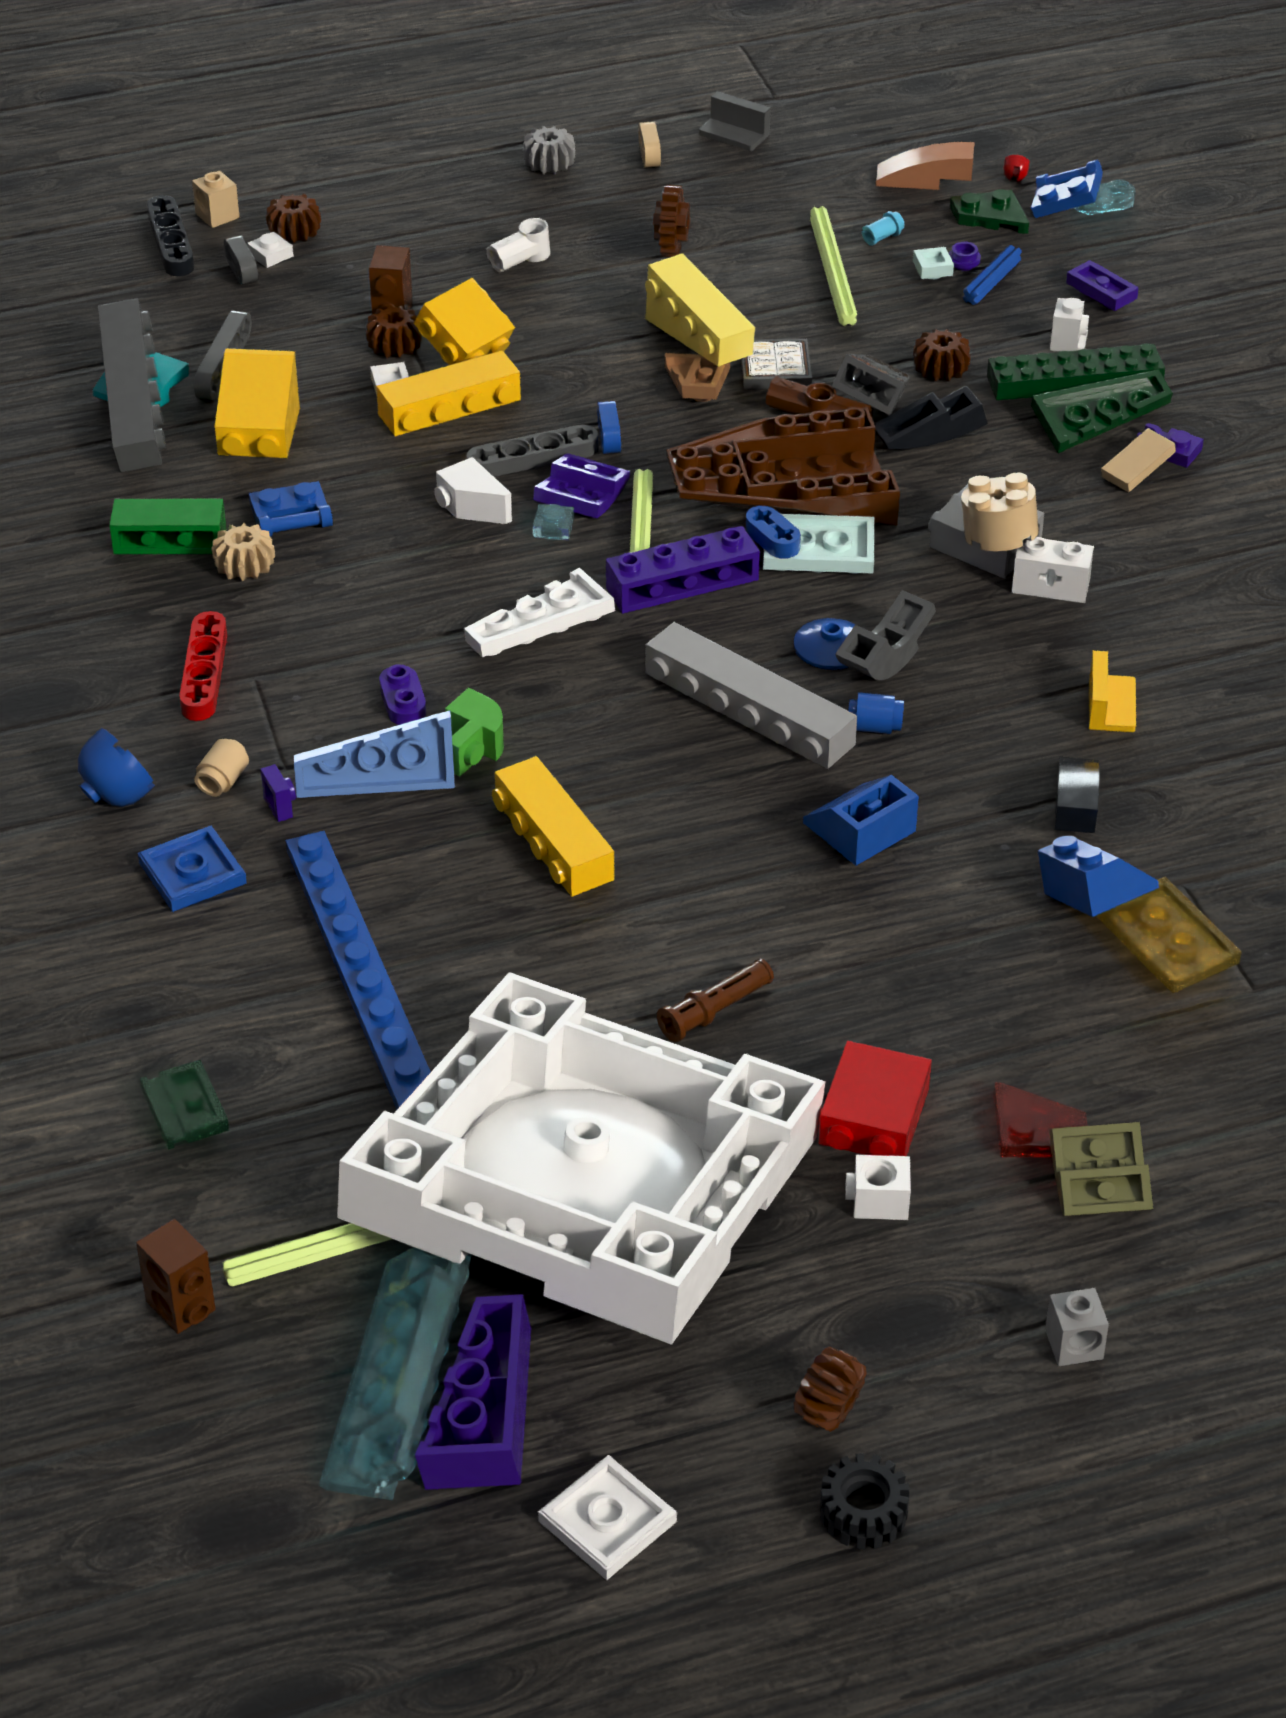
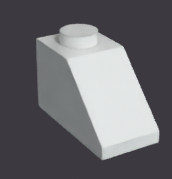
M473 457L436 471L437 487L434 490L436 500L441 507H445L455 518L500 524L512 522L511 492Z

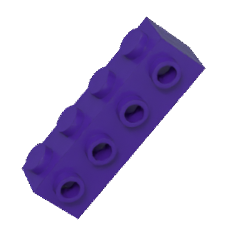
M743 526L727 528L723 531L694 536L690 539L661 544L656 547L607 558L606 588L623 614L759 580L760 551Z

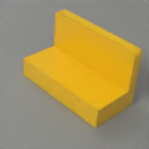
M1093 651L1089 676V730L1135 732L1136 679L1130 676L1108 675V651Z

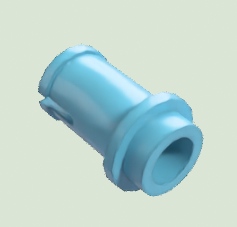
M888 211L884 213L883 218L862 228V236L868 245L873 246L890 235L895 237L899 235L904 228V220L898 212Z

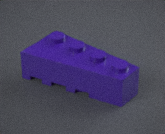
M523 1294L476 1297L457 1345L459 1350L453 1367L448 1368L443 1381L445 1389L438 1406L434 1405L428 1423L430 1428L425 1440L420 1441L415 1453L425 1490L521 1485L531 1326Z

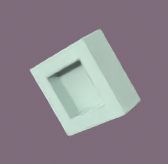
M946 247L914 250L913 263L921 279L934 280L940 277L953 276L954 264Z

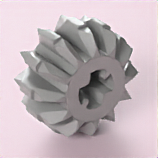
M542 126L540 130L532 129L530 134L525 135L523 142L525 165L530 166L532 171L540 170L543 174L546 172L556 174L558 170L566 171L568 166L574 164L575 142L573 135L567 133V129H556V126L552 128Z

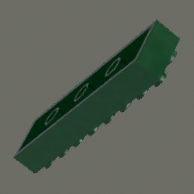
M1145 343L1134 346L1123 345L1111 348L1102 347L1100 349H1081L1077 351L988 358L987 378L998 401L1031 398L1034 395L1159 370L1164 378L1165 366L1155 344Z

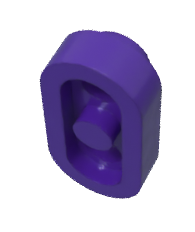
M401 664L392 665L382 671L379 677L380 692L389 719L393 723L401 725L425 718L426 700L416 671Z

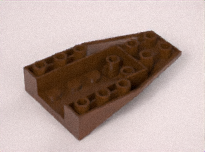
M850 407L844 410L814 411L812 413L796 415L782 414L777 417L762 418L666 450L673 479L681 499L748 510L755 506H768L780 514L874 517V524L898 526L900 490L892 470H881L874 452L875 425L868 407Z

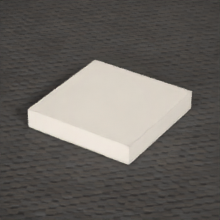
M607 1455L538 1511V1521L603 1578L608 1580L677 1522V1512L611 1456Z

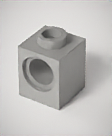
M1090 1288L1051 1294L1045 1331L1058 1366L1102 1360L1104 1358L1109 1323L1096 1289Z

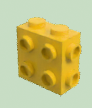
M473 278L424 303L414 322L421 335L427 338L439 352L441 358L449 365L498 351H505L510 345L509 338L515 329L507 315L496 306L487 292Z

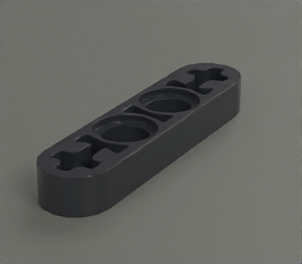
M165 195L149 199L147 202L149 221L165 271L171 276L190 274L194 270L193 252L175 199Z

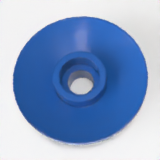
M836 618L811 621L803 625L795 634V652L804 662L817 668L828 670L848 668L838 661L835 654L856 624Z

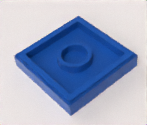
M212 825L138 853L139 864L172 912L247 884L246 873Z

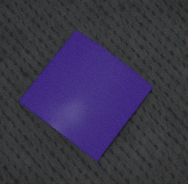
M566 453L552 463L550 477L534 487L533 500L597 519L609 509L620 495L630 478V471Z

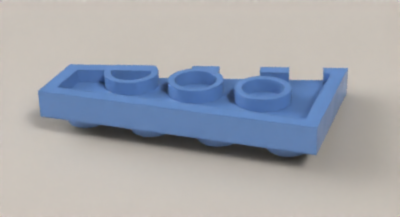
M450 710L294 755L297 798L455 788Z

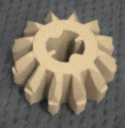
M244 522L239 527L229 525L228 531H218L217 539L213 540L212 555L218 573L226 574L228 579L240 577L243 582L247 577L258 579L259 573H269L270 565L274 563L275 548L272 545L269 531L261 530L259 525L248 527Z

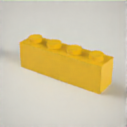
M503 350L376 386L378 415L394 436L521 400L520 371Z
M537 756L495 771V789L492 790V798L496 808L500 812L504 811L511 820L515 832L519 836L523 835L529 842L534 856L538 860L542 859L548 866L555 883L562 884L570 896L573 897L614 881V850Z

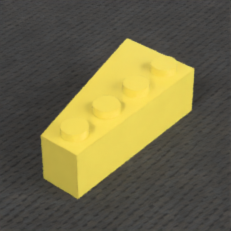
M683 253L648 265V279L645 283L647 292L646 320L718 367L753 354L755 327Z

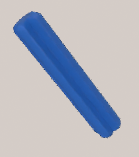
M1013 245L1007 246L963 290L965 294L963 300L965 302L969 301L972 305L977 304L1021 261V249L1019 247L1015 248Z

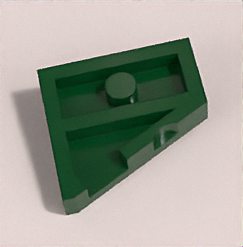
M997 189L993 192L965 193L960 196L950 197V209L958 225L981 226L986 229L999 230L1000 224L1018 226V233L1020 234L1029 233V221L1012 190Z

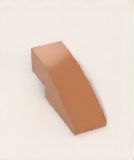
M974 142L933 144L895 155L878 164L876 186L939 190L940 179L971 181Z

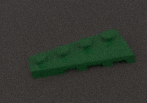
M1154 370L1034 395L1031 407L1057 453H1060L1169 404L1173 392L1160 371Z

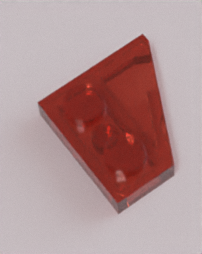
M995 1082L994 1102L1000 1157H1052L1049 1130L1052 1128L1088 1126L1086 1112L1002 1082Z

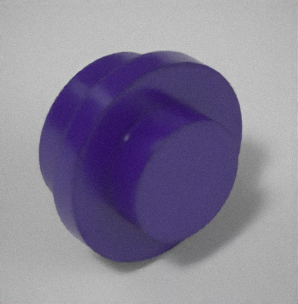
M958 242L952 246V250L949 252L954 267L960 271L971 270L980 264L981 255L978 252V247L973 243Z

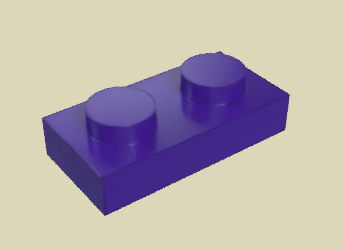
M1091 260L1067 272V284L1114 311L1136 300L1138 297L1139 287Z

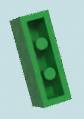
M223 498L114 499L110 520L113 554H212L213 540L217 539L218 531H226Z

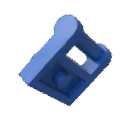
M1093 160L1087 162V165L1051 176L1048 174L1037 176V189L1031 205L1034 217L1038 218L1094 203L1103 175L1100 162Z
M319 481L311 483L302 482L293 486L276 489L268 488L259 492L249 493L250 507L256 524L260 526L261 530L269 531L270 537L273 536L274 532L321 525V528L333 526L331 509L327 505Z

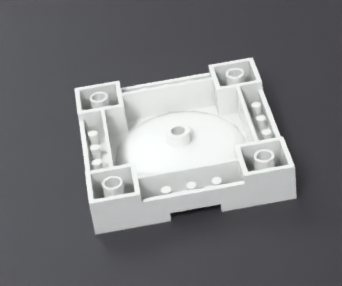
M509 972L469 1016V1030L399 1109L394 1114L384 1111L339 1161L337 1218L461 1264L470 1253L545 1282L544 1296L672 1345L729 1264L731 1248L759 1208L767 1210L818 1137L825 1081L745 1053L737 1064L734 1065L585 1013V998Z

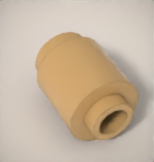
M219 739L215 742L196 768L194 780L201 791L207 795L217 797L222 792L225 793L230 790L249 764V757L243 745L232 739Z

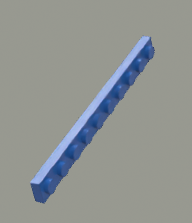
M325 831L286 840V849L396 1110H398L431 1071Z

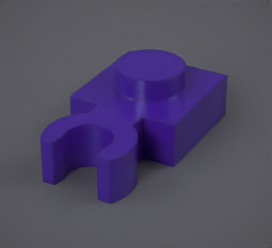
M1150 423L1145 425V430L1149 428L1175 443L1176 452L1166 460L1168 462L1187 468L1202 451L1204 440L1202 438L1171 428L1166 433L1157 425Z

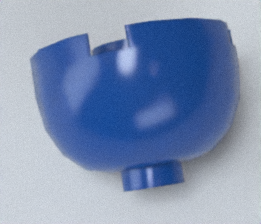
M101 728L85 743L80 751L78 772L84 782L79 787L94 803L102 799L111 806L125 807L132 805L155 787V784L152 783L153 779L128 749L124 751L120 746L114 747L113 745L118 740L107 730Z

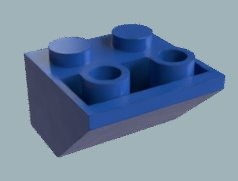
M893 775L863 783L804 816L803 823L857 866L916 832L919 796Z

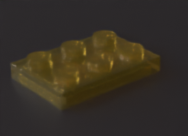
M1166 877L1158 879V889L1097 916L1172 994L1240 963L1242 951Z

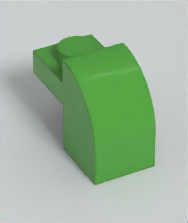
M468 688L445 708V712L450 710L454 774L459 777L472 765L479 763L483 755L497 761L504 749L503 715L500 706L491 698Z

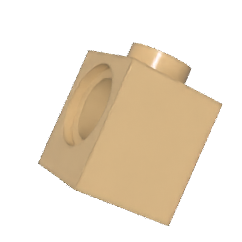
M221 171L207 173L204 177L192 181L196 215L211 228L240 218L237 186Z

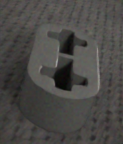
M240 235L224 239V250L228 264L239 283L246 284L258 281V270L254 256L243 237Z

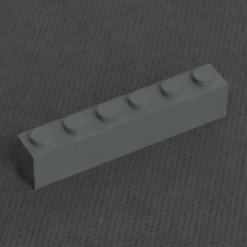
M138 298L98 305L112 444L120 472L162 465L161 450L167 449L163 429H158V426L164 425L160 404H155L156 401H161L157 380L152 381V378L158 377L154 357H150L151 354H155V348L151 333L147 334L148 331H152L148 310L142 311Z

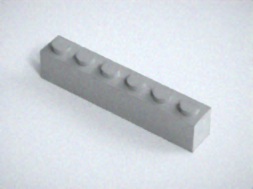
M676 622L670 624L646 643V674L827 769L856 745L857 715Z

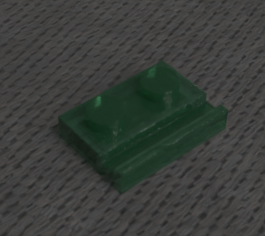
M201 1060L159 1072V1077L148 1080L146 1076L140 1078L142 1092L168 1150L175 1148L174 1143L186 1140L188 1144L229 1131L228 1118Z

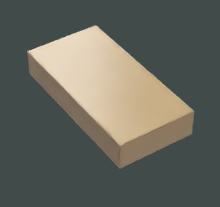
M1147 428L1101 468L1102 477L1129 493L1176 452L1175 443Z

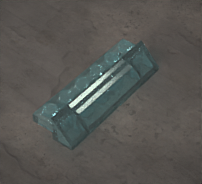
M413 1247L386 1262L319 1482V1486L325 1490L393 1500L398 1480H404L414 1470L417 1463L415 1453L419 1446L421 1435L428 1424L427 1413L432 1396L438 1388V1374L442 1360L449 1349L448 1339L453 1321L459 1313L458 1303L463 1285L469 1277L468 1267L472 1254L469 1253L462 1263L458 1264L434 1254L428 1255L423 1250Z

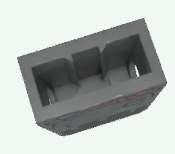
M846 354L832 386L891 415L899 403L910 376L870 355ZM859 368L858 373L853 377L855 369Z

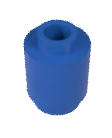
M858 692L857 700H849L848 710L857 715L856 731L891 734L892 730L901 731L904 700H895L893 695Z

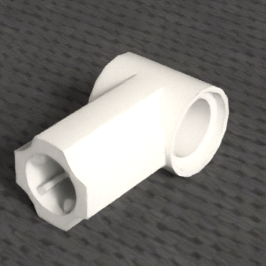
M539 218L524 220L519 225V232L491 244L490 247L486 248L487 258L490 260L492 267L500 273L525 260L540 262L550 256L548 223Z

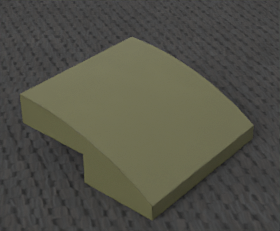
M1140 1122L1052 1128L1049 1130L1053 1167L1063 1217L1153 1210L1149 1165H1144Z

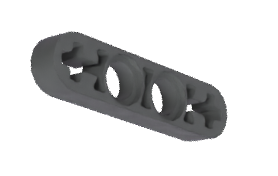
M231 310L196 372L194 379V394L196 398L215 400L220 390L225 349H244L250 337L252 319L249 312Z
M576 425L476 446L468 450L466 458L473 457L493 477L552 465L554 461L566 453L583 458L592 456L598 451V431L589 425ZM544 447H555V449H543V448H544ZM511 454H522L521 456H509Z

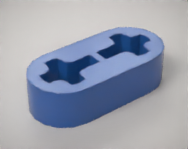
M615 401L597 402V420L602 453H621V434Z
M755 506L747 511L746 532L768 553L781 559L791 558L799 553L800 531L779 512L768 506Z

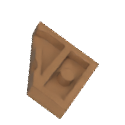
M665 353V368L682 398H693L699 402L717 399L730 370V363L718 367L701 355Z

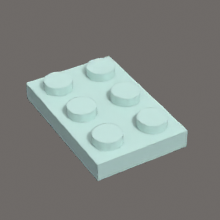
M781 514L799 529L801 534L800 551L794 557L781 559L774 557L764 549V570L813 571L816 573L846 572L851 574L873 573L874 517Z

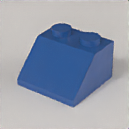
M1074 836L1056 838L1053 844L1038 850L1044 893L1091 917L1159 888L1158 880L1124 860L1098 847L1087 844Z

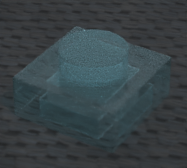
M538 504L533 523V537L569 540L574 522V507L557 504Z

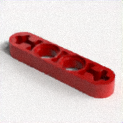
M202 612L194 617L191 625L180 689V703L182 715L192 721L208 719L216 710L227 642L226 620L218 612ZM208 629H211V635H205ZM202 651L214 652L210 655H198V653ZM200 675L211 676L210 678L205 680L193 679L194 677ZM196 695L202 696L198 703H196Z

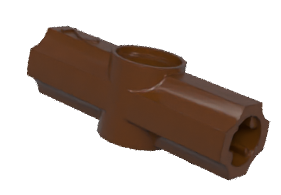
M775 376L770 382V387L766 394V404L769 407L795 415L812 413L814 411L844 410L850 407H868L873 418L874 408L870 405L836 395V390L826 383H813L805 386Z

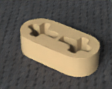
M655 122L639 123V147L644 168L660 167L661 150Z

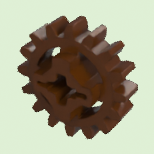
M666 185L662 194V201H656V209L653 215L654 240H659V245L661 246L660 253L663 257L679 255L681 242L688 241L691 224L690 202H684V189H682L681 185Z

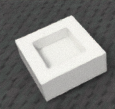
M275 232L264 234L260 238L247 243L254 259L266 268L293 257V246Z
M404 362L370 366L371 379L376 395V386L409 377Z

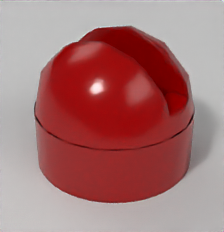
M1021 155L1007 156L1003 167L1005 177L1008 180L1015 177L1017 178L1016 182H1020L1028 174L1030 161Z

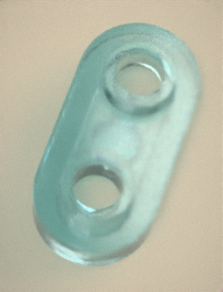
M1122 179L1100 184L1094 203L1075 207V209L1084 214L1128 209L1134 205L1136 189L1128 181Z

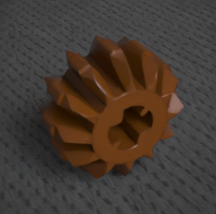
M292 193L291 196L280 195L279 199L270 201V206L267 207L266 224L271 233L275 232L286 241H293V243L298 240L307 241L308 237L317 236V230L320 229L321 212H319V206L316 205L315 199L307 198L306 194L295 196Z
M388 306L386 310L376 309L375 314L368 316L366 324L368 347L372 348L377 355L385 354L386 358L391 356L401 358L402 354L412 355L414 349L421 347L422 335L414 325L417 318L414 310H404L403 306L398 308Z
M934 329L932 333L923 332L921 338L916 339L913 348L915 370L922 372L923 378L933 377L935 382L939 379H945L950 382L951 377L961 378L963 372L968 371V365H970L969 340L962 338L960 332L951 333L948 329L945 331Z
M830 1346L822 1350L821 1354L816 1356L813 1364L808 1368L805 1377L800 1382V1388L795 1394L794 1412L814 1427L823 1428L830 1432L837 1429L840 1423L845 1421L847 1414L852 1410L855 1401L860 1396L859 1393L865 1384V1377L867 1375L866 1366L857 1361L856 1357L843 1350L839 1351Z

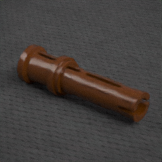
M757 959L752 964L726 977L704 991L691 990L686 993L684 1000L670 1007L667 1005L661 1007L657 1011V1022L661 1031L670 1041L676 1043L683 1040L686 1033L699 1025L704 1027L711 1024L715 1018V1013L741 1000L764 985L772 983L774 974L771 966L764 959Z

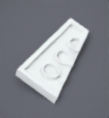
M578 568L570 572V580L562 584L555 580L544 586L545 593L535 598L526 595L517 600L515 609L511 611L500 609L464 628L465 640L481 657L497 655L502 650L519 644L531 643L536 638L551 633L563 632L571 626L585 621H594L602 615L614 612V598L582 569Z

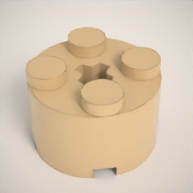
M1011 473L1006 477L996 478L975 476L969 479V487L961 495L964 534L968 544L972 546L973 540L980 543L981 550L1008 551L1022 547L1023 539L1031 536V541L1037 537L1039 529L1036 491L1034 486L1028 482L1026 474Z

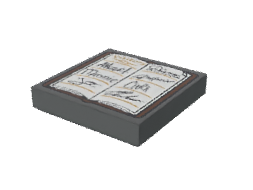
M807 339L754 340L753 354L741 358L743 389L745 390L769 389L770 382L775 376L805 386L812 384Z

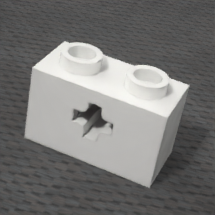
M1031 537L1023 539V546L1017 548L1015 556L1012 593L1085 603L1090 582L1094 546L1083 545L1078 542L1048 540L1041 537H1036L1032 541Z

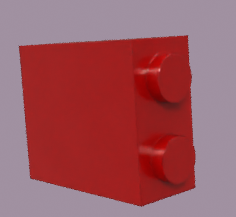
M847 1041L820 1114L819 1144L863 1155L907 1156L929 1091L932 1059Z

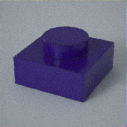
M276 764L262 768L263 797L278 822L293 818L291 801L296 800V792L289 777L284 778Z

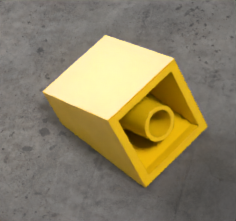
M225 349L215 420L218 455L287 458L300 410L295 351Z

